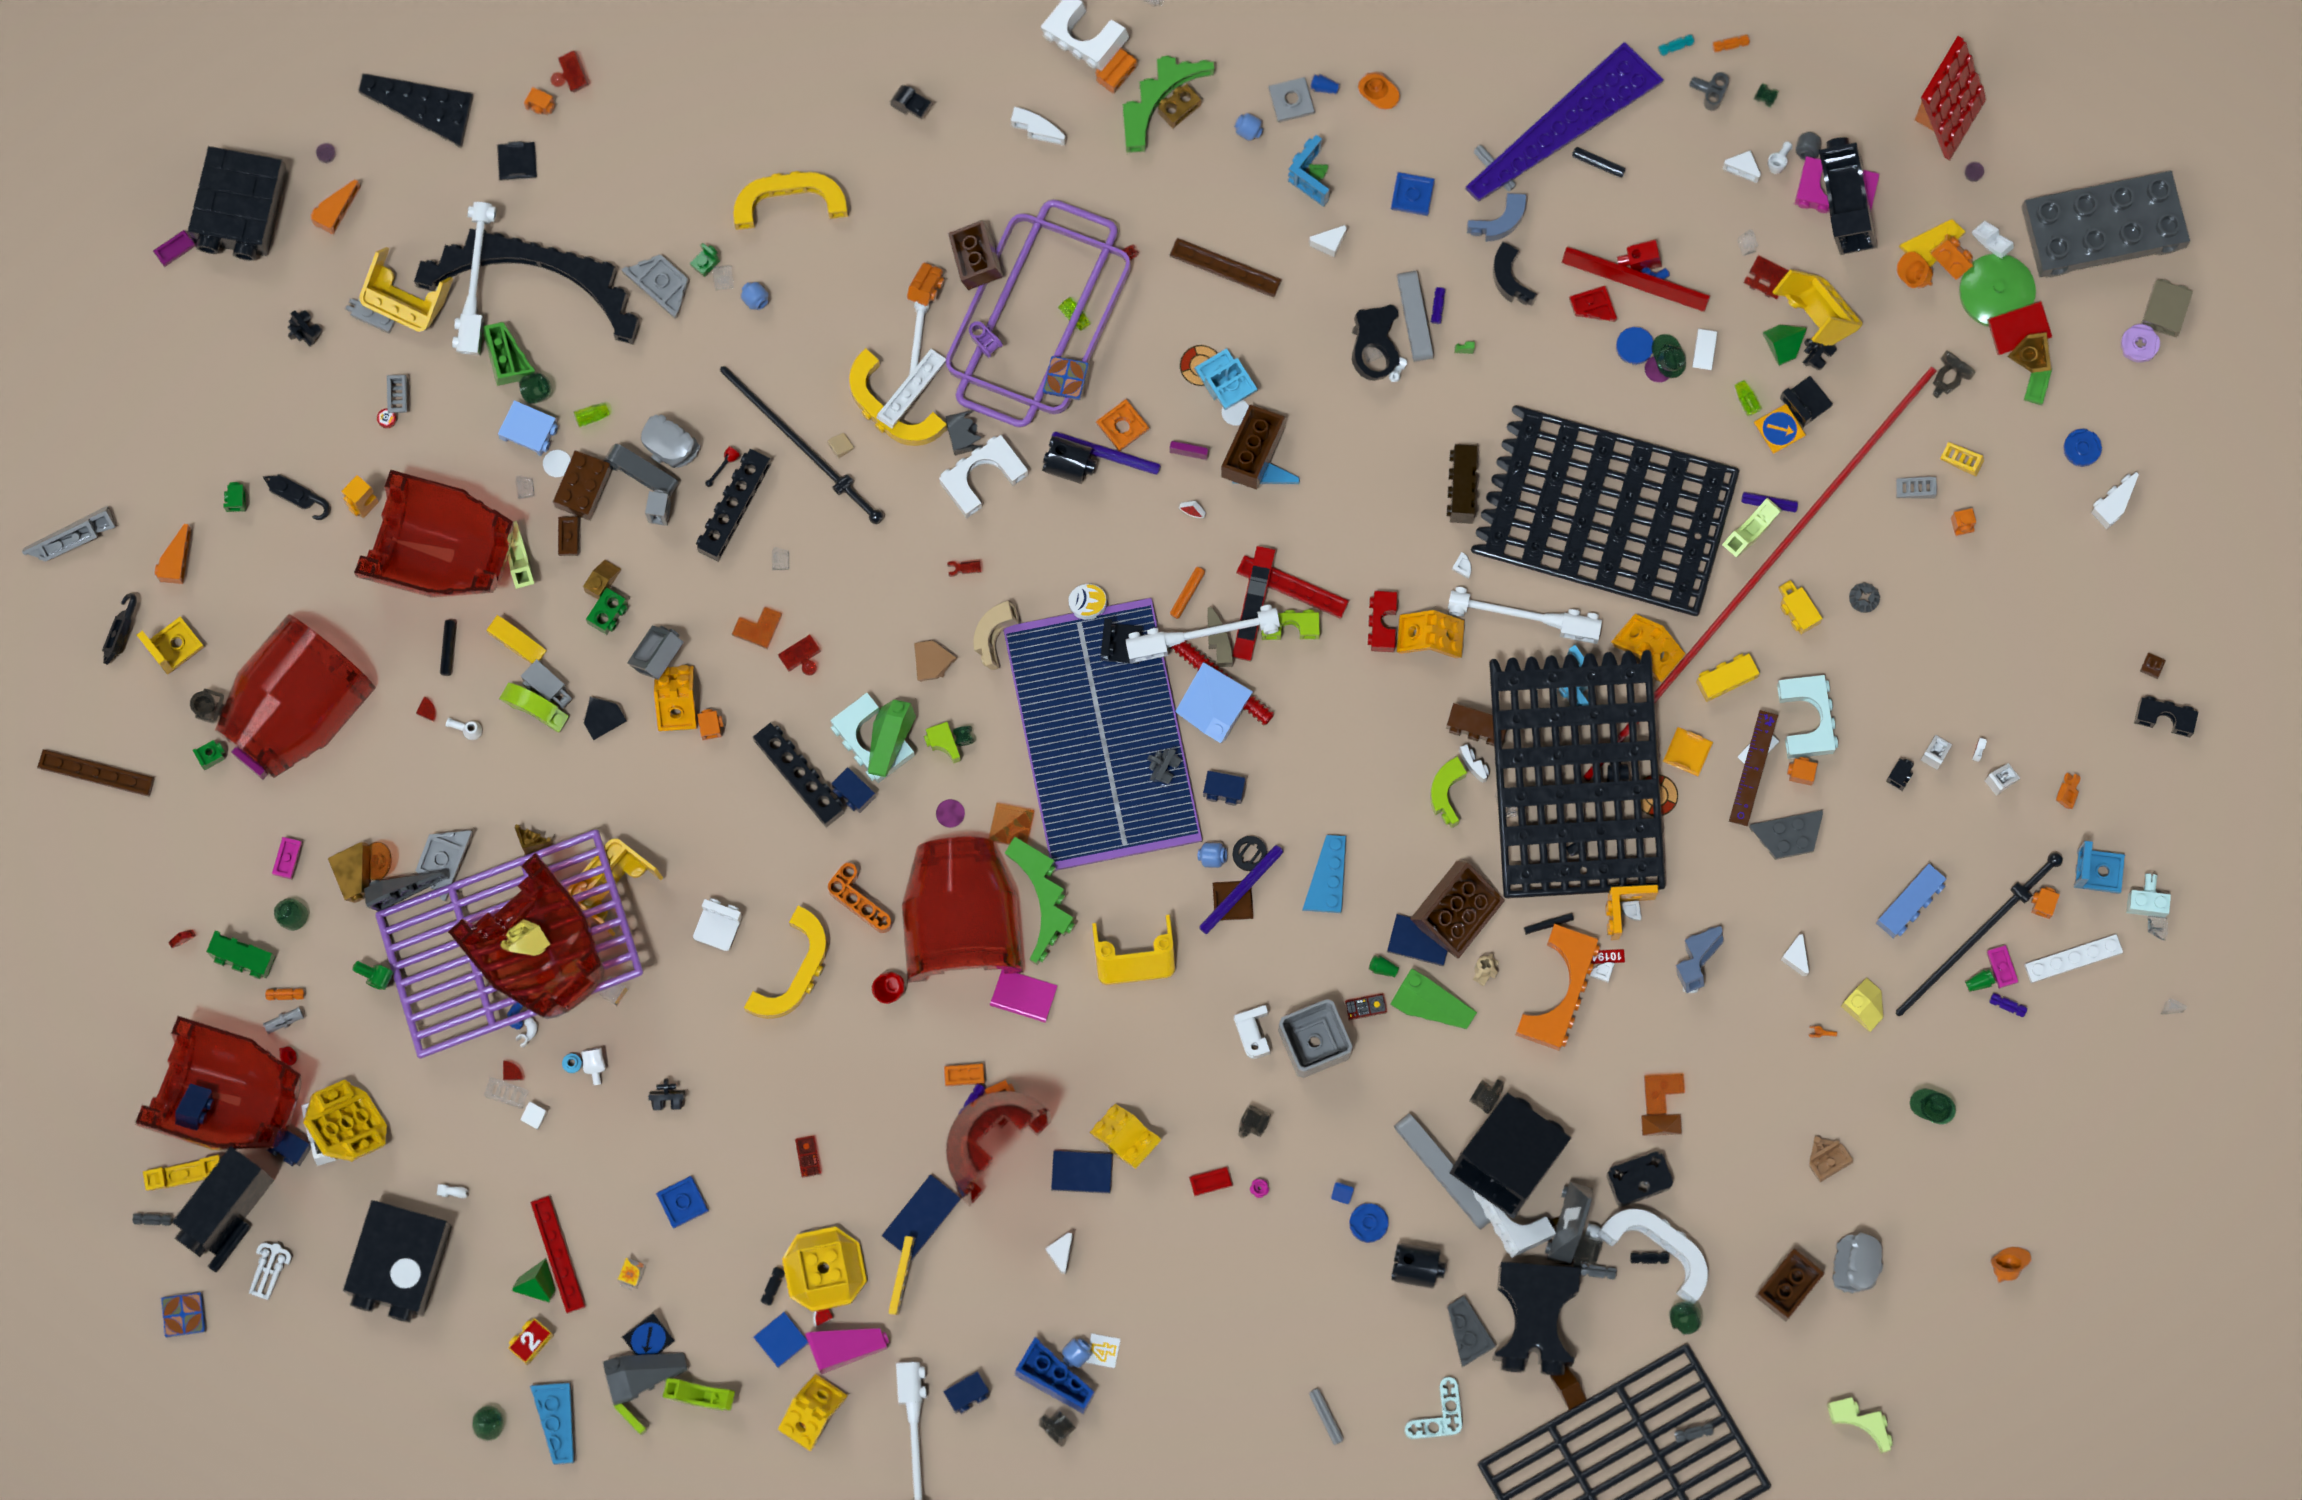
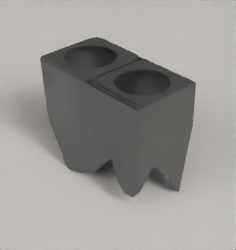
M974 410L945 417L955 456L982 447V445L972 444L981 438L979 435H976L977 424L973 423L971 419L964 418Z

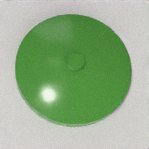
M1989 254L1976 259L1973 262V266L1963 274L1959 286V296L1964 310L1973 320L1989 327L1988 318L2033 304L2036 295L2035 282L2028 268L2016 258L2008 255L2001 259L1995 254Z

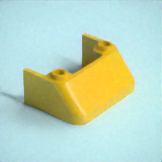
M385 247L375 252L359 296L361 304L415 331L426 330L444 305L453 278L449 277L441 281L437 291L429 292L425 300H422L392 286L394 273L390 268L383 266L390 248Z
M1790 269L1772 291L1775 295L1786 297L1789 305L1793 308L1804 309L1819 327V330L1811 339L1813 342L1832 346L1858 331L1863 325L1862 321L1834 287L1819 275Z
M611 839L605 844V852L615 883L625 873L633 878L642 876L646 870L659 880L663 879L662 875L652 864L621 840ZM599 856L594 857L581 873L601 866ZM602 873L570 885L567 890V896L570 897L607 883L605 874ZM610 890L574 904L581 911L603 904L601 901ZM608 910L589 918L597 925L602 924L607 917ZM612 929L605 930L614 937L615 932Z
M1166 915L1167 934L1159 935L1155 938L1153 944L1154 951L1115 955V948L1110 942H1098L1096 923H1092L1099 981L1104 985L1170 978L1175 972L1170 915Z

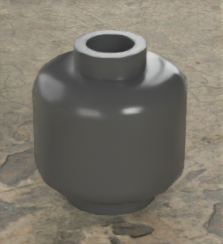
M1814 132L1801 134L1796 144L1797 155L1802 160H1805L1806 156L1817 158L1822 140Z

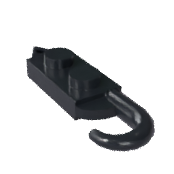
M280 474L277 476H263L269 487V492L301 509H308L314 503L321 505L324 508L323 514L319 516L313 515V519L322 520L329 515L330 505L322 497Z
M128 593L122 599V605L130 599L127 609L121 611L118 616H115L103 646V663L106 665L110 663L115 655L119 654L123 647L125 636L130 630L131 617L137 603V598L133 593Z

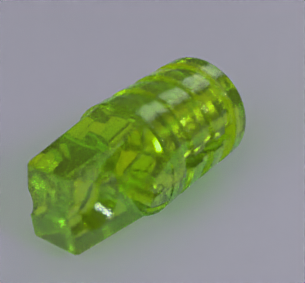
M1069 297L1058 308L1070 321L1077 304L1073 301L1072 297ZM1083 310L1076 323V327L1080 331L1090 325Z
M1745 380L1734 385L1738 400L1741 402L1747 416L1762 410L1754 391L1751 390Z
M606 403L591 405L573 412L579 428L610 415Z

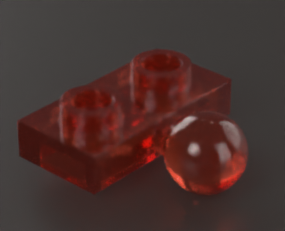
M573 50L558 58L563 73L555 72L552 74L550 81L553 86L561 87L566 80L570 91L574 93L590 85L577 51Z
M808 635L779 653L778 657L788 672L802 664V672L807 676L815 674L817 666L809 659L821 651L811 635Z

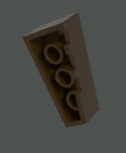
M1455 444L1454 450H1450L1449 461H1453V468H1449L1448 480H1452V487H1448L1447 498H1451V505H1447L1446 516L1450 517V523L1473 524L1475 515L1476 493H1474L1476 487L1477 445Z

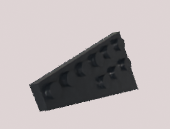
M362 73L358 90L360 94L378 104L386 106L391 111L399 113L404 118L428 131L436 133L441 138L449 140L461 148L472 103V93Z

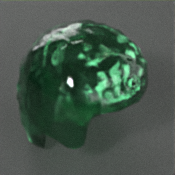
M530 373L522 377L519 382L520 393L529 404L542 402L551 393V383L542 373Z
M286 898L275 906L274 918L281 927L295 931L306 923L308 917L307 908L298 900Z
M1677 1303L1669 1312L1672 1328L1678 1329L1683 1335L1697 1332L1702 1325L1700 1311L1693 1303Z
M488 1405L478 1409L472 1418V1429L476 1437L489 1441L500 1436L504 1424L501 1412L496 1407Z

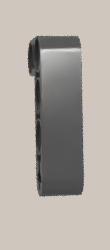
M614 444L603 460L610 463L612 470L622 471L652 491H665L669 498L679 483L672 476L619 444Z

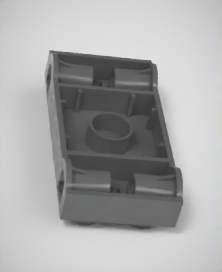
M2172 171L2028 199L2022 205L2039 278L2056 277L2075 270L2150 255L2169 254L2187 248L2190 243Z

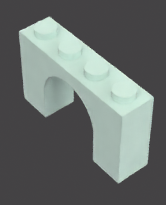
M1825 675L1779 680L1777 683L1779 703L1805 701L1812 704L1820 715V725L1815 731L1808 734L1786 737L1787 759L1833 754L1836 750L1835 748H1838V740L1833 735L1835 720L1830 715L1832 700L1828 699L1827 692H1830L1829 681H1825Z
M866 693L831 719L832 726L830 729L836 736L840 735L844 740L842 744L848 751H853L856 755L854 759L859 766L864 765L867 769L865 773L870 780L873 781L875 779L877 783H880L886 777L868 773L870 752L863 749L857 741V733L860 727L879 712L877 704ZM905 740L887 777L915 756L914 751Z

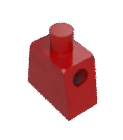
M1656 239L1627 247V255L1617 256L1619 265H1630L1631 269L1641 271L1643 268L1654 269L1662 267Z

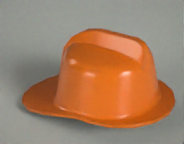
M1367 73L1359 81L1358 89L1360 94L1374 106L1380 109H1391L1398 103L1400 96L1398 89L1382 73Z
M1908 252L1900 258L1897 265V274L1908 287L1924 288L1927 285L1932 286V268L1918 253Z
M2009 1247L1993 1257L1991 1264L1994 1267V1274L1997 1276L1998 1282L2016 1280L2022 1269L2031 1262V1255L2025 1249Z

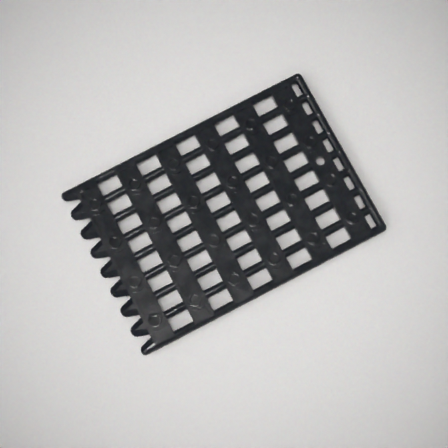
M1514 405L1512 412L1520 417L1522 421L1509 422L1507 430L1517 436V439H1505L1501 444L1503 449L1512 454V457H1499L1496 461V464L1507 471V474H1495L1491 478V482L1502 489V491L1489 492L1486 495V500L1497 508L1481 512V518L1492 526L1477 528L1476 536L1485 541L1486 545H1473L1471 552L1695 617L1699 616L1737 483L1739 469ZM1546 421L1560 425L1558 435L1539 431L1541 422ZM1578 431L1596 435L1597 438L1594 446L1577 442ZM1539 438L1555 443L1553 452L1549 453L1535 449L1536 439ZM1615 441L1634 446L1631 457L1613 452ZM1573 449L1592 453L1589 464L1571 459ZM1656 452L1670 456L1668 467L1649 462L1651 453ZM1535 456L1550 460L1548 470L1545 471L1529 466L1531 457ZM1610 459L1627 463L1626 474L1607 469ZM1691 462L1707 467L1705 476L1701 477L1687 473L1688 463ZM1568 466L1587 471L1584 481L1567 477ZM1647 469L1665 474L1663 484L1644 480ZM1725 473L1731 474L1728 484L1723 483ZM1526 474L1545 478L1543 487L1538 488L1524 484ZM1605 476L1624 481L1621 492L1602 487ZM1687 480L1702 484L1700 494L1697 495L1681 490L1683 481ZM1563 483L1581 488L1579 499L1561 494ZM1645 487L1659 491L1658 502L1639 497L1641 488ZM1720 490L1726 491L1723 502L1718 500ZM1521 491L1539 495L1537 506L1520 502ZM1600 494L1618 499L1616 509L1598 505ZM1678 498L1697 502L1695 511L1690 512L1676 508ZM1558 501L1577 506L1574 517L1555 512ZM1637 504L1655 509L1653 519L1634 515ZM1516 508L1535 513L1532 524L1514 519ZM1715 508L1721 509L1718 519L1713 518ZM1595 512L1613 516L1611 527L1592 522ZM1676 515L1692 520L1690 529L1686 530L1672 526L1673 516ZM1553 519L1570 523L1569 534L1551 530ZM1634 522L1650 527L1648 537L1629 533L1631 523ZM1711 525L1716 527L1713 537L1708 536ZM1511 526L1530 531L1527 542L1509 537ZM1590 529L1608 534L1606 544L1587 540ZM1668 533L1687 537L1685 547L1682 548L1666 543ZM1696 533L1700 534L1701 539L1696 540L1694 538V535ZM1548 537L1566 541L1564 552L1545 547ZM1630 540L1644 544L1643 554L1639 555L1625 551L1626 541ZM1705 543L1711 544L1708 555L1703 554ZM1506 544L1523 548L1522 559L1504 555ZM1587 547L1603 552L1601 562L1583 558L1584 548ZM1663 551L1682 555L1679 566L1661 561ZM1543 554L1561 559L1559 569L1540 565ZM1621 558L1640 562L1638 572L1635 573L1619 568ZM1700 561L1706 562L1703 572L1698 571ZM1583 565L1597 569L1596 579L1592 580L1578 576L1579 566ZM1661 568L1677 573L1675 582L1670 583L1656 579L1658 569ZM1616 576L1635 580L1632 591L1614 586ZM1695 579L1701 580L1698 590L1693 589ZM1653 586L1671 590L1670 600L1666 601L1652 597ZM1691 596L1696 598L1693 608L1688 607Z
M1645 650L1642 653L1640 664H1637L1631 651H1626L1623 653L1620 665L1617 664L1614 654L1607 652L1603 656L1601 666H1598L1594 654L1588 653L1584 656L1582 667H1579L1576 657L1569 654L1565 657L1563 668L1559 667L1556 657L1550 655L1546 658L1543 669H1540L1537 659L1531 656L1527 658L1524 670H1521L1518 660L1512 657L1507 660L1504 672H1502L1499 662L1496 659H1491L1489 661L1503 896L1506 899L1609 893L1611 887L1658 885V890L1664 889L1666 882L1651 651ZM1626 684L1627 703L1616 704L1615 685ZM1634 684H1646L1647 702L1635 703ZM1607 685L1608 704L1596 705L1595 686ZM1588 686L1589 705L1577 706L1576 687ZM1557 688H1568L1569 707H1558ZM1537 689H1549L1550 708H1538ZM1518 690H1530L1531 709H1519ZM1499 691H1510L1511 710H1500ZM1636 722H1648L1649 741H1637ZM1617 723H1629L1630 742H1618ZM1598 724H1609L1610 743L1599 744ZM1590 725L1591 744L1579 745L1578 726ZM1571 726L1572 745L1560 746L1559 727ZM1551 727L1552 746L1541 747L1540 728ZM1532 728L1533 747L1522 748L1520 729ZM1513 729L1514 749H1502L1501 730ZM1650 760L1651 779L1640 780L1639 761ZM1631 761L1632 781H1620L1619 762ZM1600 763H1612L1613 782H1601ZM1581 764H1592L1593 783H1582ZM1561 765H1573L1574 784H1562ZM1543 766H1554L1555 785L1543 786ZM1534 767L1535 786L1524 787L1523 768ZM1515 768L1516 787L1505 788L1503 769ZM1653 799L1654 818L1642 819L1641 800ZM1633 800L1634 819L1623 820L1622 801ZM1614 801L1615 820H1603L1602 802ZM1595 802L1596 822H1584L1583 803ZM1575 803L1577 823H1565L1564 804ZM1544 805H1556L1557 824L1545 823ZM1525 806H1537L1538 825L1526 826ZM1506 807H1517L1519 826L1507 827ZM1643 838H1655L1656 857L1644 856ZM1624 839H1636L1637 858L1625 859ZM1605 840H1616L1618 859L1606 860ZM1597 841L1598 860L1587 861L1586 842ZM1578 842L1579 861L1567 862L1566 843ZM1558 843L1560 863H1548L1547 844ZM1539 844L1540 864H1529L1527 845ZM1520 845L1521 865H1509L1508 846ZM1582 867L1587 869V873L1584 875L1580 873ZM1657 876L1658 882L1646 883V877ZM1638 877V883L1627 884V878ZM1607 879H1619V884L1607 885ZM1588 880H1599L1600 885L1588 886ZM1568 881H1580V887H1569ZM1561 882V888H1549V883ZM1541 883L1542 889L1530 890V884ZM1522 884V890L1511 891V885Z

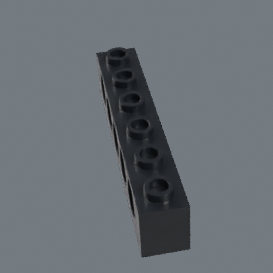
M749 449L748 453L745 452L740 461L742 464L739 470L735 469L731 478L733 479L731 485H727L724 489V498L716 504L713 518L708 519L704 535H700L696 542L699 553L718 562L772 464L769 457L752 449ZM749 468L755 469L752 475H748L745 472ZM741 484L747 486L744 491H738L737 487ZM736 501L738 504L736 507L730 508L728 503ZM723 517L729 519L726 524H720L719 520ZM713 534L720 535L716 541L710 540V537Z
M770 722L753 736L754 742L827 828L844 814L842 809L844 805L838 798L834 799L830 793L832 791L826 783L821 784L818 780L820 778L818 773L813 768L810 770L806 766L808 762L803 755H797L794 751L796 747L789 739L786 741L782 737L784 734L777 725L773 726ZM779 741L781 745L779 748L773 749L770 747L771 743ZM785 756L793 757L790 763L782 761ZM803 770L805 775L797 778L795 777V772ZM809 785L817 786L815 792L807 791ZM822 799L829 801L826 807L819 806V802Z

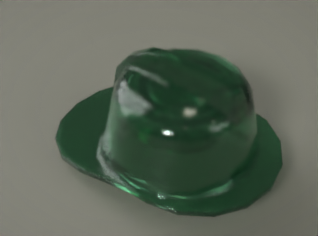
M1668 334L1659 335L1654 339L1651 347L1658 369L1665 377L1677 378L1685 371V353L1676 338Z
M1924 1088L1914 1092L1910 1098L1911 1110L1923 1119L1941 1125L1949 1123L1955 1117V1104L1951 1098L1943 1093Z

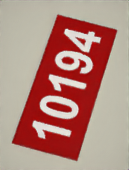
M1624 949L1599 950L1597 957L1593 956L1590 963H1625Z

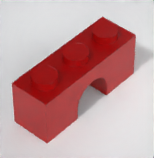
M1374 591V595L1370 597L1369 608H1373V615H1369L1368 627H1372V634H1368L1367 645H1371V651L1394 652L1396 629L1385 628L1381 624V619L1386 615H1396L1397 592Z

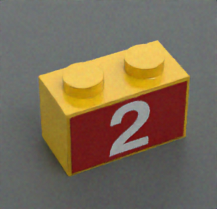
M535 1318L532 1321L528 1320L523 1325L521 1334L519 1336L515 1335L509 1341L510 1346L508 1349L527 1366L554 1336Z

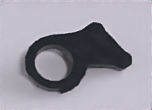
M1393 305L1359 310L1354 317L1356 325L1352 330V334L1357 335L1352 352V363L1359 375L1367 380L1376 381L1384 379L1393 371L1395 366H1399L1398 351L1387 338L1392 322L1398 317V309ZM1373 347L1382 352L1386 359L1384 370L1373 371L1364 364L1362 359L1364 348Z

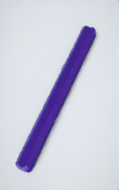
M1053 432L1052 434L1055 437L1092 447V455L1154 475L1159 473L1160 465L1058 432Z
M1275 845L1199 926V929L1204 934H1208L1283 854V850Z

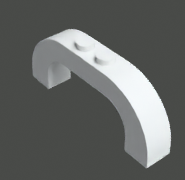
M1629 1209L1615 1214L1602 1226L1597 1236L1610 1246H1613L1624 1232L1634 1230L1645 1234L1682 1263L1685 1270V1279L1676 1294L1690 1305H1693L1702 1295L1708 1277L1706 1261L1697 1246L1687 1239L1683 1232L1672 1228L1668 1221L1660 1219L1645 1210Z

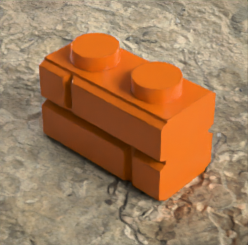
M1120 48L1102 71L1097 69L1096 81L1114 94L1137 67V60Z
M925 262L922 263L909 286L907 298L914 302L918 301L919 304L927 306L930 300L934 301L938 293L937 288L941 289L945 280L942 278L943 270L935 266L932 267V265Z

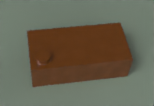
M1249 405L1221 466V477L1257 490L1285 429V416Z

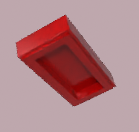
M1227 1167L1189 1177L1194 1197L1232 1187Z

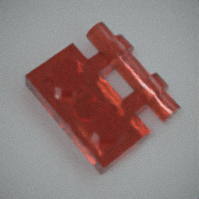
M1758 255L1749 271V274L1755 276V278L1752 279L1747 276L1743 283L1749 285L1750 289H1757L1764 293V296L1777 300L1780 295H1775L1772 291L1789 270ZM1760 279L1769 283L1770 286L1767 287L1764 284L1760 283Z

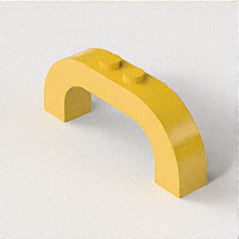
M793 171L787 175L776 173L770 177L760 178L749 183L739 193L733 211L734 225L736 230L754 228V209L761 200L768 197L801 193L818 194L827 203L829 219L848 217L846 200L840 187L825 175L814 172L801 173L800 171Z
M866 348L857 356L852 364L849 376L851 393L855 403L862 410L861 414L867 420L871 419L875 422L874 426L881 433L885 432L893 440L909 446L931 443L947 431V424L934 412L923 422L916 425H907L898 421L893 428H890L878 420L877 414L884 406L868 391L867 381L872 373L880 367V362Z
M797 906L789 924L808 937L810 942L809 951L789 989L783 995L776 998H768L752 991L744 1006V1010L756 1017L774 1019L794 1011L801 1004L806 994L811 993L815 985L812 982L816 976H820L823 970L821 965L827 950L823 927L810 911L800 906Z

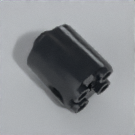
M1051 437L1049 452L1045 453L1043 459V472L1079 484L1083 483L1086 475H1093L1097 461L1091 459L1092 447L1060 437Z
M1403 1243L1397 1244L1391 1280L1397 1283L1434 1289L1436 1277L1444 1278L1446 1263L1439 1262L1440 1250Z

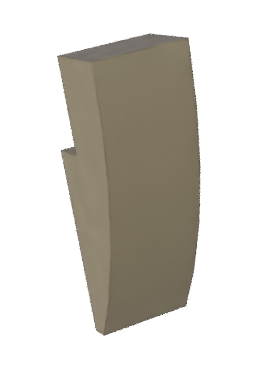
M1208 607V628L1223 625L1212 607ZM1227 633L1209 635V649H1216L1217 666L1232 667V651Z

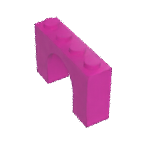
M1806 156L1794 204L1803 209L1813 208L1820 213L1830 212L1828 196L1824 194L1820 186L1822 173L1820 159ZM1864 170L1871 210L1879 173Z

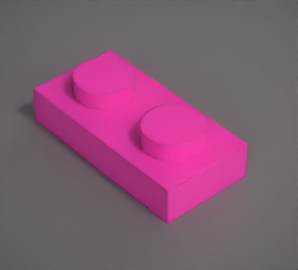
M282 837L272 871L273 875L292 880L302 845L301 841Z
M2006 945L1988 950L1986 953L1998 988L2018 983Z

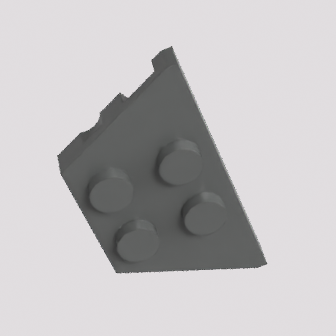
M1823 810L1751 824L1749 828L1756 834L1775 860L1812 853L1815 848Z

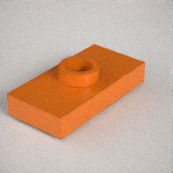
M983 1064L944 1066L945 1087L984 1084Z

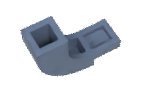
M1507 193L1506 209L1503 215L1493 221L1468 220L1467 233H1471L1472 236L1486 234L1485 241H1496L1505 238L1518 227L1522 220L1526 194Z

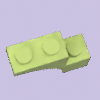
M1853 1398L1831 1402L1827 1405L1832 1424L1846 1423L1855 1425L1866 1431L1875 1440L1880 1453L1891 1450L1890 1446H1893L1890 1434L1887 1435L1886 1433L1887 1420L1885 1415H1881V1411L1857 1417L1859 1408L1857 1402H1853Z

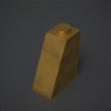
M360 842L328 858L344 900L352 903L363 900V896H365L364 889L369 887L370 847L367 843Z

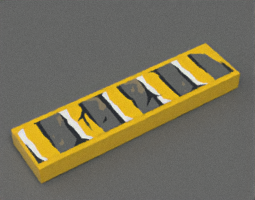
M906 1236L904 1239L889 1314L899 1315L915 1237Z

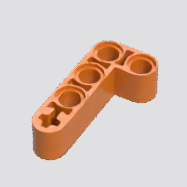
M852 863L843 864L828 883L830 895L876 931L887 933L892 927L890 916L851 887L858 878L856 866ZM847 869H851L854 871V874L851 877H846L844 872ZM839 884L842 886L840 892H833L832 887ZM850 896H856L857 902L849 904L847 899ZM866 907H870L873 910L868 916L862 913ZM876 915L879 920H886L887 925L880 926L879 921L875 918Z

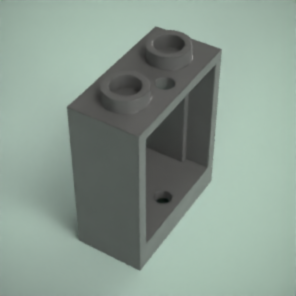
M652 625L627 664L640 674L659 680L683 644V641L678 638L679 634L676 631L668 630L663 626L659 628Z

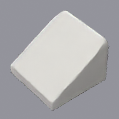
M529 1101L521 1121L538 1130L547 1115V1111Z

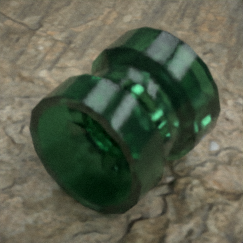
M1762 83L1754 100L1758 102L1764 101L1765 106L1771 108L1779 91L1775 89L1770 90L1768 85Z

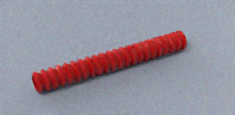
M1187 640L1170 647L1171 650H1175L1176 654L1179 653V657H1184V661H1189L1188 664H1192L1194 669L1197 668V671L1205 662L1221 673L1224 672L1219 670V666H1214L1215 663L1210 662L1209 658L1206 659L1204 654L1201 655V651H1196V647H1191L1192 644H1188ZM1250 696L1243 710H1248V714H1253L1252 717L1257 718L1258 722L1261 721L1263 726L1267 725L1274 716V712H1270L1268 707L1265 708V704H1260V700H1256L1255 696Z

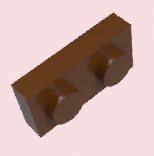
M558 517L559 556H578V517Z

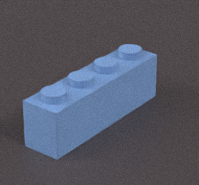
M1928 864L1878 919L1876 924L1893 939L1896 935L1901 936L1908 929L1905 925L1909 921L1913 923L1920 915L1918 911L1922 906L1926 909L1933 901L1931 896L1935 892L1939 894L1945 888L1943 883L1946 878Z

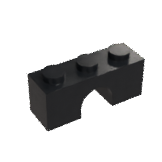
M2146 696L2145 698L2142 697L2138 703L2134 723L2153 728L2159 716H2166L2173 723L2171 733L2190 738L2194 734L2199 712L2194 711V708L2189 706L2178 707L2173 702L2164 701L2163 703L2156 701L2154 697Z

